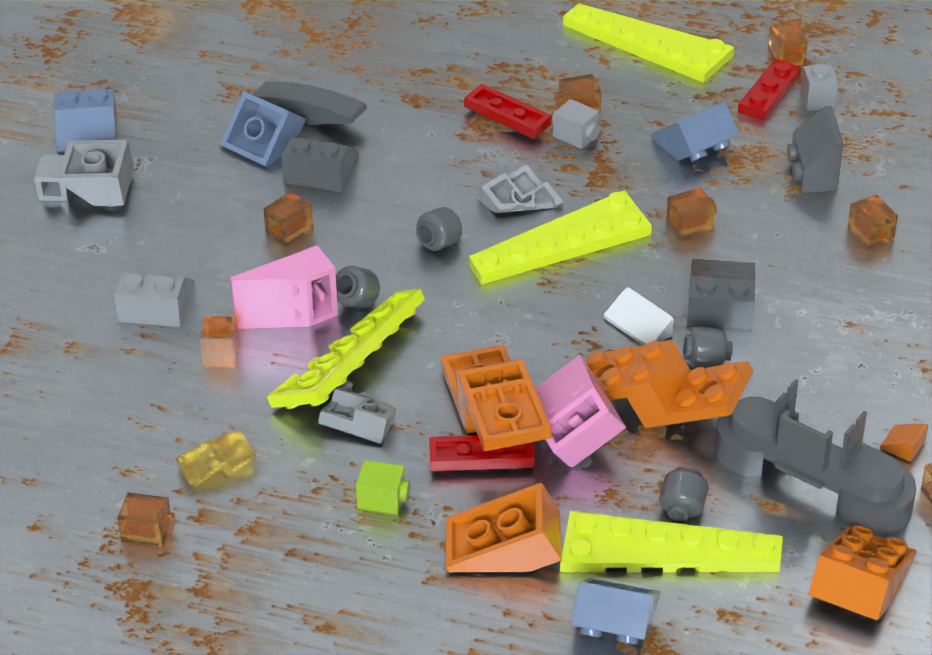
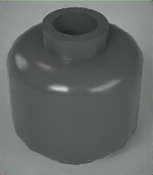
M440 207L425 212L419 217L416 224L417 239L431 251L450 247L460 240L462 235L461 221L458 215L447 207Z
M353 265L342 268L336 274L337 301L343 306L356 309H364L373 305L380 292V282L376 274L369 269Z
M698 326L692 329L690 334H685L683 359L688 360L691 368L720 366L724 364L725 360H731L733 343L732 341H727L726 333L723 329Z
M686 466L678 467L676 470L666 474L659 496V504L673 520L687 521L688 518H695L704 509L709 489L708 483L698 470Z

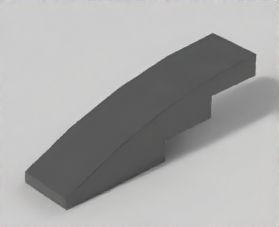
M266 81L252 94L294 114L303 115V118H306V125L352 124L367 109L364 102L344 94L293 82Z

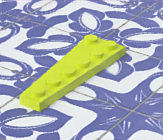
M580 3L563 16V26L702 83H705L734 56V47L724 44L722 40H709Z
M625 190L614 192L609 197L470 255L469 267L482 285L650 236L652 225Z
M421 289L399 291L391 295L364 319L350 328L352 335L335 340L328 346L331 351L330 353L321 357H314L307 363L309 367L307 372L301 376L293 374L268 394L266 398L271 408L286 406L287 409H291L303 404L317 406L327 401L329 394L336 387L344 384L347 381V376L354 369L361 367L365 363L364 359L371 352L378 350L386 337L398 331L399 325L416 313V308L425 300Z
M570 511L562 560L560 562V572L606 573V568H627V572H641V568H663V572H676L681 567H695L699 572H779L783 536Z

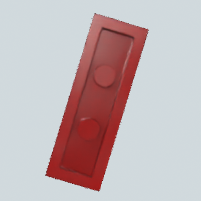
M775 58L738 103V113L765 121L800 77L801 66Z
M484 84L479 85L464 97V107L533 139L552 125V115Z
M478 435L429 437L430 471L534 468L533 442L484 452Z

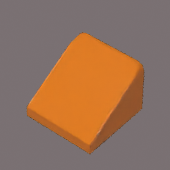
M923 423L894 425L880 445V449L911 462L926 441L928 425Z

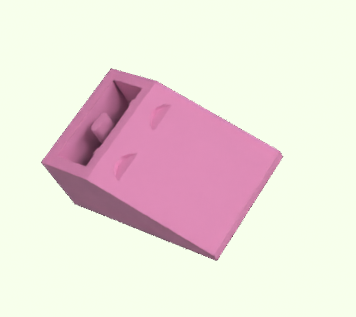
M317 245L230 277L234 325L236 329L310 327L338 316L335 266Z
M578 355L535 388L552 428V438L546 439L553 453L571 468L626 428L581 355Z

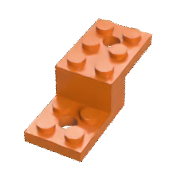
M673 340L652 341L645 345L634 347L624 346L618 350L607 352L597 351L590 354L586 359L588 367L608 399L627 398L645 428L732 415L753 373V369L748 361L727 362L720 366L698 367L690 370Z
M504 344L440 356L441 368L466 433L477 432L484 452L552 438L551 425L523 359L511 361Z

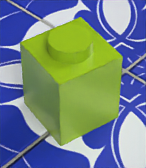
M364 460L356 483L357 509L398 515L402 501H408L411 489V482L405 480V466Z

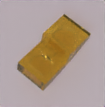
M236 432L204 442L175 459L185 478L194 488L221 469L228 476L257 456L244 434Z

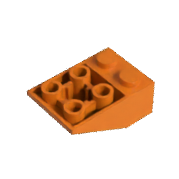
M858 525L848 526L819 555L808 595L878 621L888 609L917 550L907 547L908 544L903 540L897 538L885 539L876 536L867 527Z

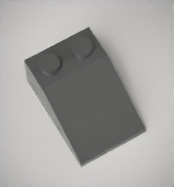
M692 259L687 326L752 331L755 303V263Z

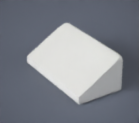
M629 287L622 291L604 314L605 320L642 345L652 341L662 342L673 335V317Z

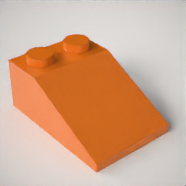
M542 483L446 517L445 568L448 572H530L562 560L560 509Z

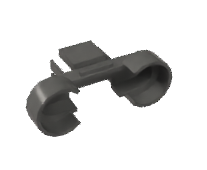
M797 379L787 388V393L783 392L776 402L762 397H746L738 401L732 415L718 417L715 454L721 464L732 472L745 476H762L763 459L774 463L775 468L816 488L821 489L825 487L837 493L836 513L847 526H864L871 529L876 536H886L899 532L909 523L916 495L915 478L908 468L900 464L899 461L863 443L866 411H863L856 419V424H852L845 432L843 448L832 443V431L828 430L824 434L798 422L799 413L795 411L799 381Z

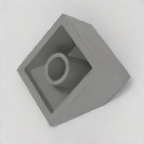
M128 139L68 141L57 177L58 183L93 206H123L134 170Z
M121 272L114 291L118 322L181 327L195 285L194 280L168 275Z

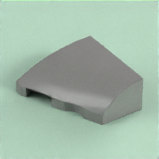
M527 164L509 175L504 172L482 185L477 196L478 200L485 207L496 213L558 208L563 205V200L548 181L542 184Z
M348 380L336 387L332 401L321 410L318 423L381 444L391 428L397 409L386 402L378 400L376 396L369 392L354 393L351 391L353 383Z

